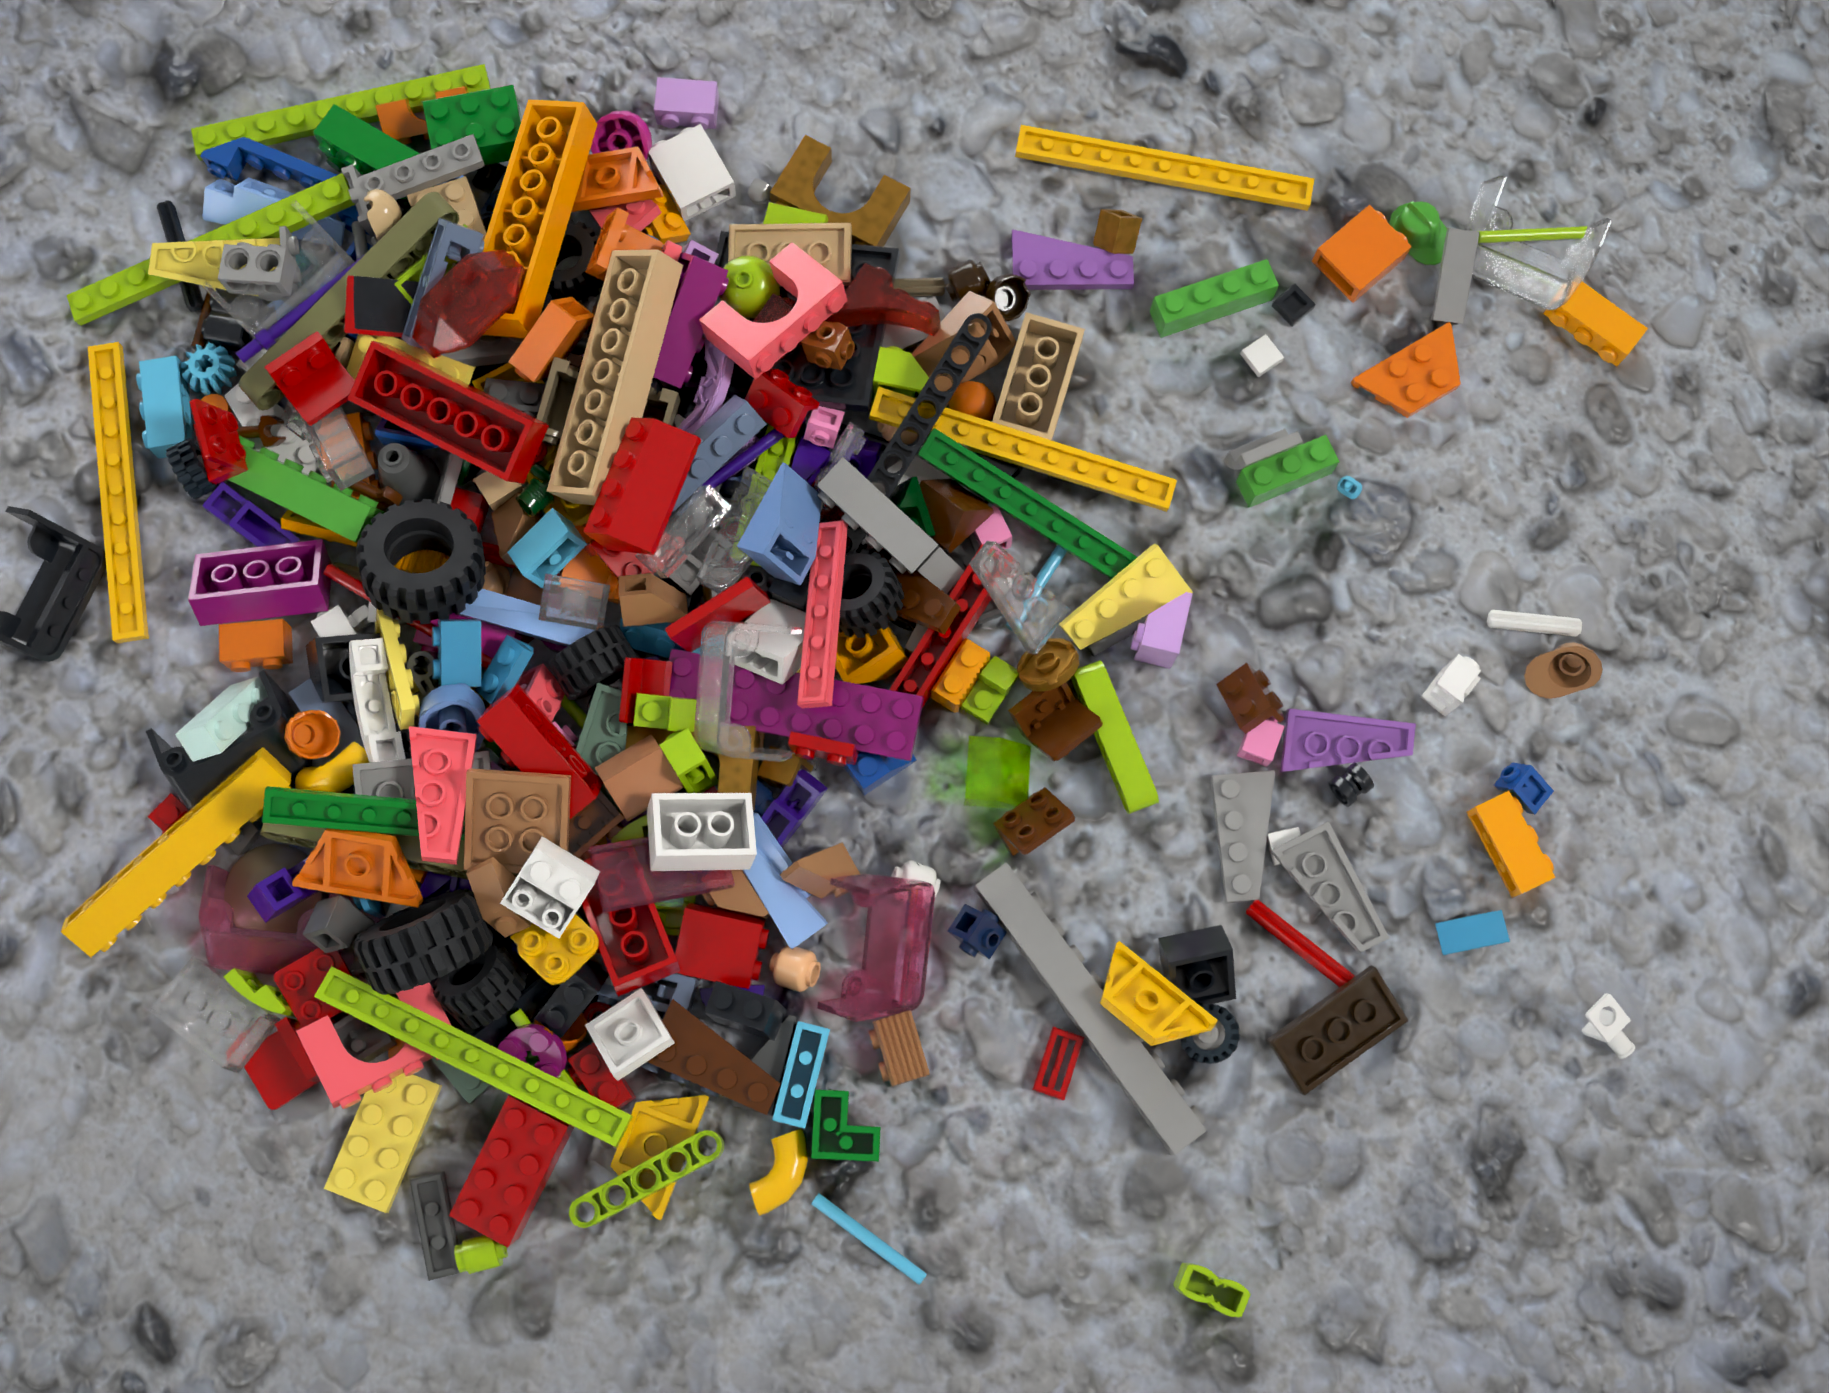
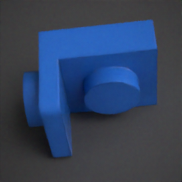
M1514 762L1503 769L1499 779L1494 784L1500 791H1510L1512 797L1515 796L1519 800L1526 813L1534 815L1554 792L1532 765Z

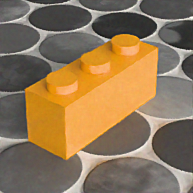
M1574 275L1543 313L1554 325L1564 328L1574 336L1576 341L1589 346L1599 354L1601 359L1614 364L1616 367L1627 357L1648 330L1647 327Z
M1510 791L1479 804L1466 812L1512 898L1556 878L1553 873L1554 866L1551 859L1542 853L1537 843L1538 836L1531 825H1527L1522 816L1523 808L1521 803L1515 796L1512 797Z

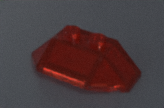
M505 250L467 254L420 299L412 338L433 358L440 357L441 354L453 353L471 347L516 303L521 286V277L525 272L524 267Z

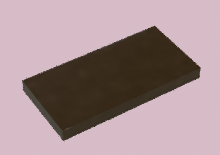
M1371 965L1266 1040L1298 1091L1302 1095H1306L1409 1020L1377 968Z

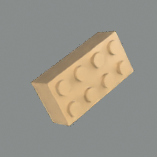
M1026 312L992 422L1052 441L1085 329Z

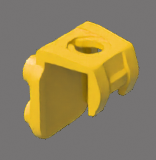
M576 914L559 939L531 923L530 927L510 937L518 945L520 957L541 978L551 985L564 983L571 978L596 953L599 945V939L595 932Z

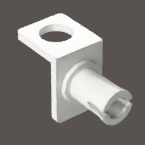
M1606 993L1586 1012L1585 1016L1589 1022L1581 1031L1586 1036L1606 1042L1615 1053V1056L1623 1059L1631 1055L1635 1050V1045L1622 1031L1631 1020L1612 995ZM1609 1006L1610 1008H1612L1613 1012L1605 1010L1603 1008Z

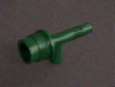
M539 463L534 464L530 470L531 474L539 480L531 479L530 483L516 497L520 507L530 516H534L546 508V506L555 502L553 495L547 492L551 472Z

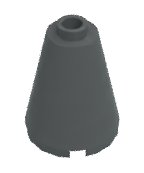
M398 443L384 446L378 455L380 489L389 486L400 493L403 498L399 506L404 505V501L414 500V503L422 502V499H431L434 502L441 477L435 462L428 456Z

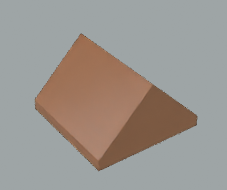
M652 734L595 767L627 822L647 810L652 793H675L684 788Z

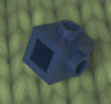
M964 904L947 930L961 942L959 948L974 958L977 954H980L989 960L1007 933L997 924L1000 919L986 909L979 911Z

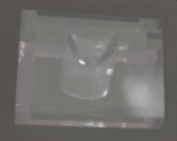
M545 574L538 620L593 630L603 628L609 601L610 585Z

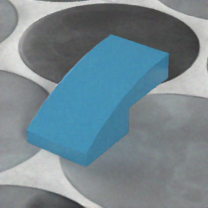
M1502 910L1435 923L1444 956L1510 942Z

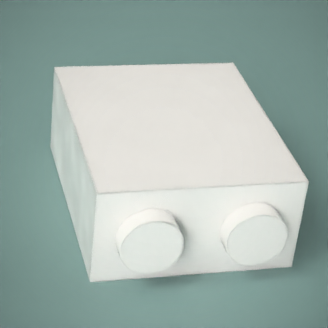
M701 124L685 128L677 136L667 141H658L650 148V164L661 184L665 186L684 222L736 196L734 181Z
M770 599L771 603L755 612L729 635L728 662L783 685L801 668L806 612Z

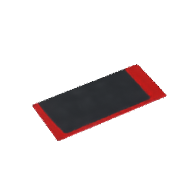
M347 276L344 332L402 338L412 305L394 285L398 280ZM405 281L401 286L414 300L419 282ZM441 284L433 312L428 311V313L436 315V318H439L441 314L438 312V308L446 284ZM466 288V291H465V295H464L463 301L466 300V297H467V294H468V290H469V289H467V288ZM461 317L456 320L453 329L455 331L454 342L471 343L472 328Z

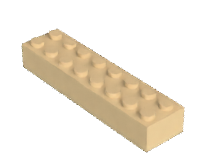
M658 249L612 251L547 492L573 504L595 505L631 417H643L683 268L682 264Z

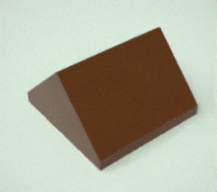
M951 478L921 480L920 488L936 534L932 539L949 554L994 513L993 508Z

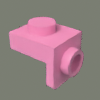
M822 406L812 410L803 439L811 441L817 446H826L833 449L845 412Z

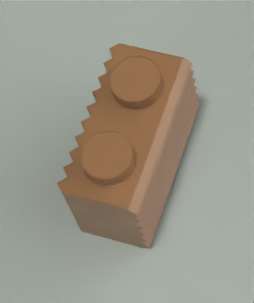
M911 1010L873 1021L874 1029L869 1031L874 1050L880 1048L884 1061L878 1063L883 1082L890 1080L891 1086L894 1087L930 1075Z

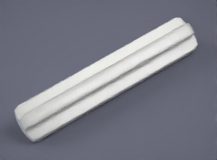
M1491 610L1487 617V625L1490 628L1574 637L1581 634L1582 621L1579 618Z

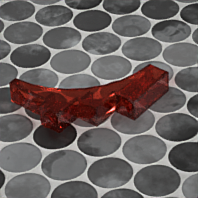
M867 263L863 265L845 290L847 302L838 312L833 313L825 320L831 323L839 322L847 327L862 324H890L912 328L931 336H935L941 328L939 310L933 304L927 301L921 302L909 296L902 289H894L892 275L881 267L875 268ZM773 293L753 322L769 323L779 320L793 309L796 302L788 297L782 298ZM802 340L797 344V346H796L795 348H797L798 346L802 345V344H801ZM787 352L783 357H781L777 362H775L770 370H772L775 367V365L785 356H787L790 352Z

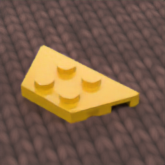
M1118 941L1116 943L1100 1001L1104 1008L1150 1046L1211 1031L1218 1021L1215 1017L1122 942Z
M699 1095L636 1102L631 1113L633 1118L617 1147L610 1165L611 1168L619 1176L695 1135L710 1097ZM680 1152L674 1153L669 1160L670 1168L675 1172H681L686 1157ZM644 1169L641 1172L639 1181L642 1187L649 1189L654 1186L656 1175L651 1169ZM677 1181L641 1200L656 1219H663Z

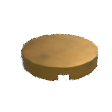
M1050 638L1044 640V645L1039 647L1037 644L1033 645L1021 656L1017 664V672L1021 682L1027 689L1032 691L1055 689L1066 683L1076 673L1079 666V654L1070 641L1063 638Z

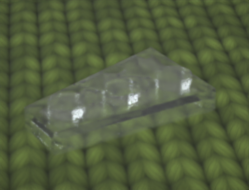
M852 422L848 424L830 454L829 461L832 462L830 467L824 466L823 469L821 468L815 478L814 488L818 493L821 492L817 489L818 483L842 457L849 462L853 453L857 455L861 451L866 438L862 437L865 431ZM822 501L821 510H827L829 507Z

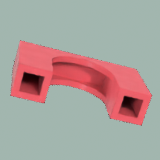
M790 243L769 261L776 282L797 298L795 306L786 316L769 323H756L744 318L722 300L699 319L706 339L754 379L770 370L775 362L787 352L792 351L801 340L811 332L816 331L822 322L833 313L838 312L847 302L843 281L794 243Z
M430 982L407 991L403 990L395 993L398 1000L451 1025L441 1004L434 997V990ZM328 1015L296 1031L333 1108L340 1105L342 1109L348 1108L361 1100V1094L373 1089L374 1093L379 1092L393 1084L391 1079L402 1073L406 1077L423 1069V1063L433 1058V1056L405 1043L404 1047L395 1056L386 1061L377 1063L360 1061L351 1056L344 1048Z

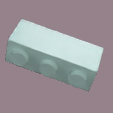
M255 677L230 685L175 734L193 762L221 754L252 725L250 722L251 710L256 704L269 698L260 678Z

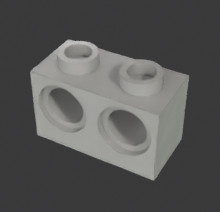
M245 242L237 243V245L224 244L218 280L229 293L291 297L297 262L287 248L277 244H270L267 247L253 246Z

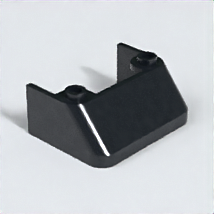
M8 506L5 512L33 526L28 536L27 545L32 554L44 561L16 615L0 611V644L42 661H54L64 652L106 570L105 550L31 510Z
M265 670L259 672V676L269 698L259 702L251 710L250 722L254 730L237 738L221 754L193 762L184 747L172 748L152 728L146 731L162 773L188 811L262 747L291 773V780L296 778L302 769L311 766L313 759L300 758L291 752L284 738L285 728L290 718L294 717V713L285 692Z

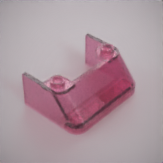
M207 864L199 910V923L206 959L212 967L226 971L236 968L251 973L274 975L280 969L319 948L302 935L314 909H310L302 914L298 921L297 933L232 927L234 911L232 906L224 901L225 886L229 872L215 865ZM330 893L329 898L339 896L341 894ZM341 895L350 901V896Z
M872 874L831 878L830 885L852 891L854 903L861 907H868L862 968L851 971L844 978L841 998L819 1001L817 1008L854 1022L915 1010L921 1004L925 992L935 901L933 885L917 879Z

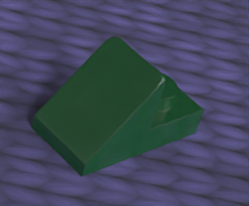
M917 476L911 477L897 485L889 500L929 537L935 536L934 527Z

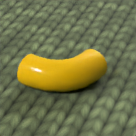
M352 742L335 758L324 765L305 767L296 776L295 788L336 793L343 792L354 785L352 764L370 763L365 749L358 743Z
M802 1129L771 1139L775 1158L773 1166L766 1176L749 1183L751 1195L759 1216L769 1213L789 1201L803 1181L808 1157Z

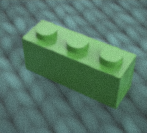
M1323 435L1243 468L1236 483L1248 508L1332 474L1340 461L1327 435Z

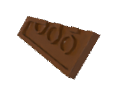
M873 548L870 553L872 554L874 551H877ZM882 549L880 552H877L881 555L882 558H885L889 563V560L892 558V556H890L884 549ZM889 563L904 592V599L901 600L903 607L902 610L896 611L897 615L945 634L961 607L918 571L915 570L910 574L906 570L901 574ZM869 588L861 590L853 598L863 595Z
M672 999L662 1021L675 1043L647 1062L768 1115L781 1084Z

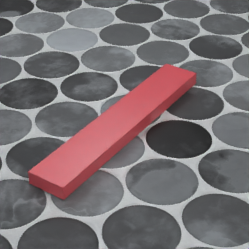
M844 520L819 523L816 558L810 567L798 689L797 705L802 709L832 706L848 524Z

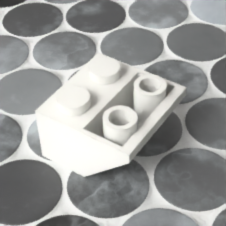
M542 836L500 904L559 939L594 886L600 871Z

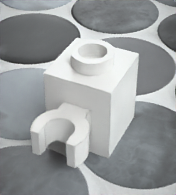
M339 605L329 607L328 611L319 612L317 618L311 621L320 637L359 634L357 630L367 627L374 622L367 621L368 607L366 605L356 609L350 616Z

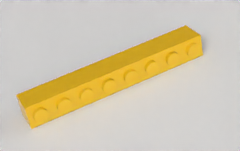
M264 747L259 749L66 917L61 933L89 957L94 956L99 950L102 952L107 951L118 939L117 935L123 929L131 930L141 920V914L149 907L154 909L164 901L167 896L166 892L174 885L176 887L183 885L192 874L190 871L198 864L202 866L207 864L215 856L216 848L223 842L226 844L231 843L240 834V828L246 822L250 821L253 823L263 814L266 787L291 788L289 786L291 783V773Z

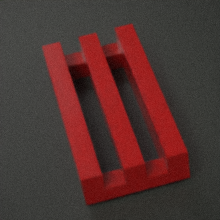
M1054 1026L1052 1027L1032 1090L1063 1101L1065 1100L1084 1040L1083 1036ZM1058 1035L1063 1038L1048 1085L1045 1087L1042 1086V1082ZM1070 1039L1075 1041L1060 1091H1056L1053 1089Z

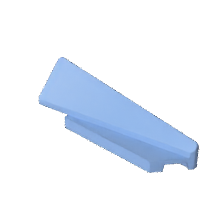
M249 177L237 185L223 179H218L205 187L202 217L205 221L226 225L287 198L294 193ZM335 213L291 234L299 240L340 247L343 244L345 223L336 220Z
M483 588L478 592L476 600L470 605L466 603V609L458 614L566 647L597 630L598 622L569 618L567 613Z
M753 812L757 855L750 870L743 871L788 946L793 949L827 925L828 922L806 899L812 894L782 880L780 874L793 863L760 815Z

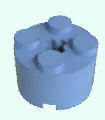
M464 683L443 685L432 690L422 699L418 727L477 734L475 752H477L485 738L479 731L478 727L480 724L477 720L486 708L481 697L471 690L468 685Z

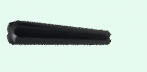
M169 200L158 203L157 210L167 242H186L175 205ZM179 282L186 307L189 311L196 312L197 310H202L204 301L199 284Z

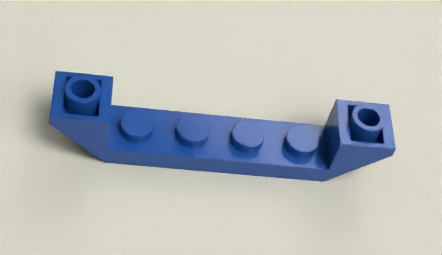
M246 137L204 150L200 155L208 167L207 170L220 179L228 177L237 181L246 163L259 170L263 168L271 170L277 177L289 181V179L298 181L306 189L337 175ZM356 205L337 212L341 221L345 223V228L352 233V223L358 221L357 217L359 216Z

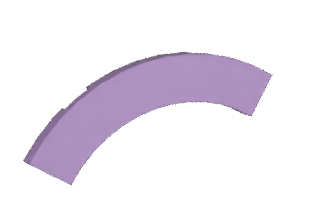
M706 337L704 341L705 361H707L706 377H701L693 400L696 403L693 412L686 419H683L678 427L691 434L698 430L722 407L734 367V361L709 342Z

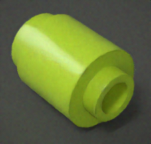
M485 1235L465 1239L462 1241V1244L456 1245L454 1248L455 1260L460 1273L467 1271L469 1274L502 1266L503 1258L508 1256L507 1247Z

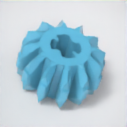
M208 342L205 349L201 345L196 344L195 353L186 352V357L189 360L181 362V368L185 371L182 374V378L186 383H189V387L194 392L198 393L201 391L206 396L211 394L214 389L217 394L222 395V386L232 387V382L228 378L237 376L236 370L233 368L236 364L233 357L228 355V351L224 347H216L213 343Z

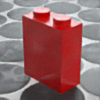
M689 903L684 910L675 952L680 972L677 973L749 989L753 980H759L763 962L757 961L759 949H765L768 941L769 930L764 929L766 920Z

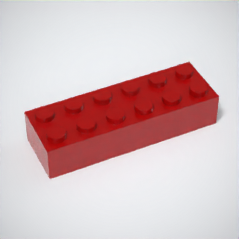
M371 341L347 400L507 482L524 484L549 427L548 424L391 345Z

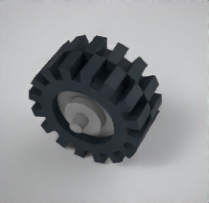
M188 438L166 449V456L169 458V464L173 467L172 470L175 478L179 483H182L184 490L188 491L191 498L193 497L196 500L214 491L219 486V483L214 484L208 481L200 447L193 439Z
M1202 1004L1200 1006L1218 1021L1211 1031L1180 1038L1181 1046L1188 1053L1187 1055L1198 1062L1208 1064L1219 1063L1228 1059L1237 1049L1238 1041L1240 1040L1239 1024L1236 1022L1234 1015L1226 1008L1216 1004Z

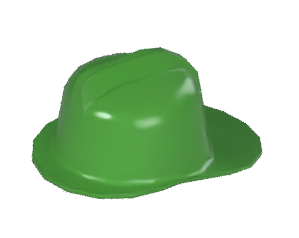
M1411 201L1397 207L1392 213L1389 223L1396 231L1401 232L1407 238L1408 243L1412 246L1408 252L1409 255L1424 265H1437L1441 263L1447 227L1440 220L1436 208L1430 203L1423 201Z

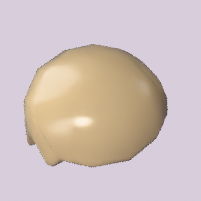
M373 189L367 192L364 202L369 201L372 207L367 211V218L379 241L402 218V212L398 203L390 194L380 189Z

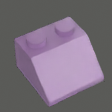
M1185 592L1148 614L1144 624L1138 623L1130 649L1136 650L1134 660L1168 669L1172 667L1180 652L1193 593Z

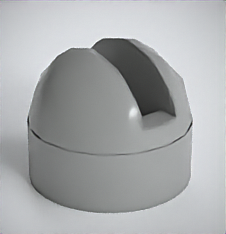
M755 178L748 190L750 200L755 205L766 204L770 200L772 187L763 180Z

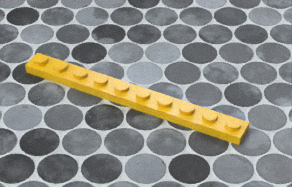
M1021 125L1015 153L1017 158L1308 211L1311 204L1315 179Z
M119 342L88 346L112 640L118 644L149 639L124 353L123 346Z
M878 387L869 419L899 428L917 398ZM922 403L918 407V413L922 418L929 419L935 415V408L930 403ZM949 408L944 409L933 427L970 451L1165 512L1170 507L1177 482L1176 479ZM906 430L917 434L914 430Z

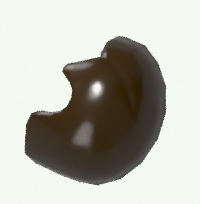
M1004 274L995 277L987 286L985 298L995 302L1005 321L1019 318L1027 309L1031 292L1026 287V279L1024 277Z

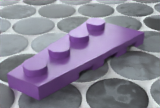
M1012 229V274L1024 277L1028 290L1133 289V256L1114 254L1099 248Z
M1287 709L1280 772L1413 755L1416 724Z

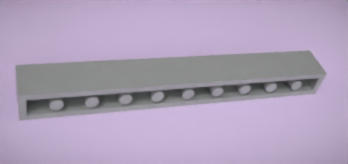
M1007 862L978 882L974 886L975 892L989 911L1000 919L998 921L1000 926L1007 932L1006 934L1169 1154L1176 1155L1207 1131L1202 1125L1206 1121L1194 1105L1189 1107L1182 1098L1185 1095L1183 1088L1174 1078L1171 1080L1167 1078L1162 1071L1165 1065L1154 1051L1149 1053L1142 1044L1144 1040L1100 1004L1103 993L1102 988H1104V983L1094 971L1090 973L1082 964L1085 960L1082 953L1074 944L1069 947L1062 936L1065 934V931L1055 918L1049 920L1043 912V909L1046 907L1041 898L1035 892L1030 894L1023 883L1026 882V879L1016 866L1010 868Z

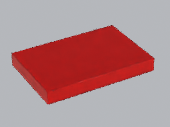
M745 577L667 626L665 631L671 640L686 651L693 652L771 603V601L757 584L749 577Z

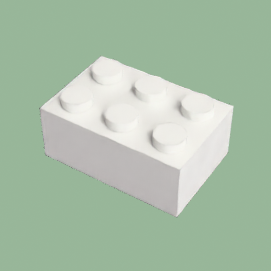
M652 793L647 807L651 871L750 870L757 855L752 793Z

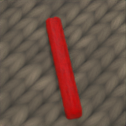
M1254 900L1247 908L1246 914L1338 987H1341L1355 977L1354 974L1261 901Z

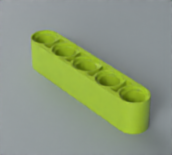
M1099 660L1078 668L1071 677L1080 703L1098 715L1103 722V725L1094 732V736L1126 812L1131 814L1159 803L1155 785L1103 662Z
M709 1130L701 1131L577 1198L569 1208L570 1220L580 1228H587L601 1223L719 1158L724 1151L723 1138L715 1131ZM706 1136L713 1137L717 1143L716 1151L710 1156L702 1154L699 1148L701 1139ZM677 1152L682 1153L687 1160L686 1167L681 1172L673 1171L669 1165L671 1156ZM644 1169H651L656 1175V1182L649 1189L642 1187L639 1181V1176ZM615 1185H619L625 1190V1200L620 1205L613 1204L609 1199V1192ZM584 1202L591 1203L595 1209V1215L589 1222L582 1220L578 1213L579 1207Z

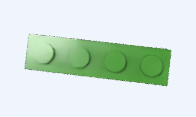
M1268 259L1155 296L1150 308V314L1160 338L1272 301L1279 285Z

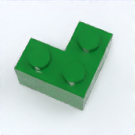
M815 1089L811 1158L879 1162L881 1127L848 1125L849 1091Z

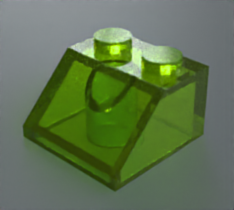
M969 736L967 742L964 806L1014 809L1027 800L1031 746L1000 737Z

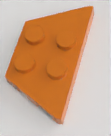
M638 146L590 154L586 161L571 212L663 197V192Z
M1451 323L1444 324L1354 377L1351 381L1352 386L1357 389L1361 387L1374 394V399L1384 405L1392 406L1396 412L1407 418L1456 390L1461 382Z
M327 828L315 849L308 856L301 871L292 882V886L417 908L423 902L422 894L396 836L374 832Z

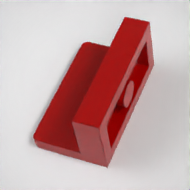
M625 658L619 714L620 723H633L636 693L669 696L673 662Z

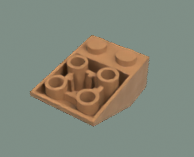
M969 291L916 348L912 355L929 378L969 315L974 313H981L987 316L992 324V330L987 342L961 384L998 365L1016 345L1017 341L994 301ZM978 322L968 326L969 333L974 337H981L985 334L984 326ZM962 349L954 350L951 353L952 360L957 364H965L969 360L968 354ZM946 376L937 377L934 381L939 391L944 392L952 388V382Z

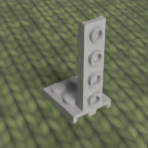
M472 134L361 176L353 164L341 168L348 180L350 186L348 191L359 214L357 217L358 221L372 238L375 234L367 218V211L372 207L369 201L364 202L368 191L380 189L397 200L480 169L484 166V161L476 138Z

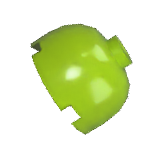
M740 256L732 259L723 267L728 270L726 277L729 281L723 295H719L721 301L726 302L747 320H750L749 318L764 317L775 308L780 297V288L773 276L771 266L766 261L755 256Z

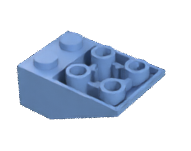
M782 463L737 547L774 578L801 585L816 558L822 502L817 496L819 493L786 463Z

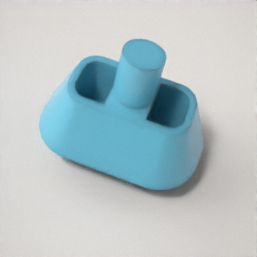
M1344 476L1338 482L1337 490L1348 498L1355 499L1362 491V484L1350 476Z

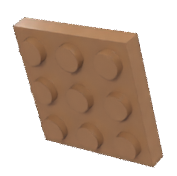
M469 768L466 772L464 870L494 857L511 873H519L542 836L568 852L571 775Z

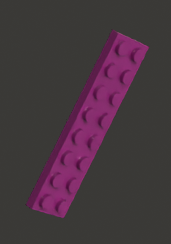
M671 649L669 661L673 663L669 696L701 699L700 721L726 726H756V731L788 738L792 731L855 744L856 750L860 752L906 761L912 760L924 700L923 696L834 680L832 706L802 709L797 705L800 673L796 672L782 685L728 662V659Z

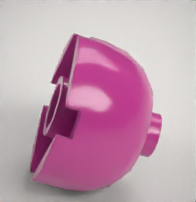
M613 111L597 121L598 125L591 145L593 154L638 146L645 160L648 159L650 148H652V135L646 122L637 114L630 111Z

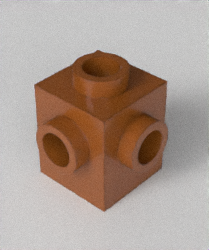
M822 322L816 331L808 334L801 342L808 362L815 363L822 368L830 367L842 370L847 359L852 357L855 347L848 327L839 322Z

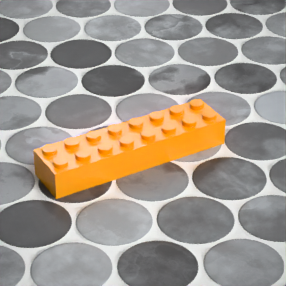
M528 99L484 239V249L481 257L478 259L461 313L463 319L478 335L525 338L541 315L598 125L584 102Z

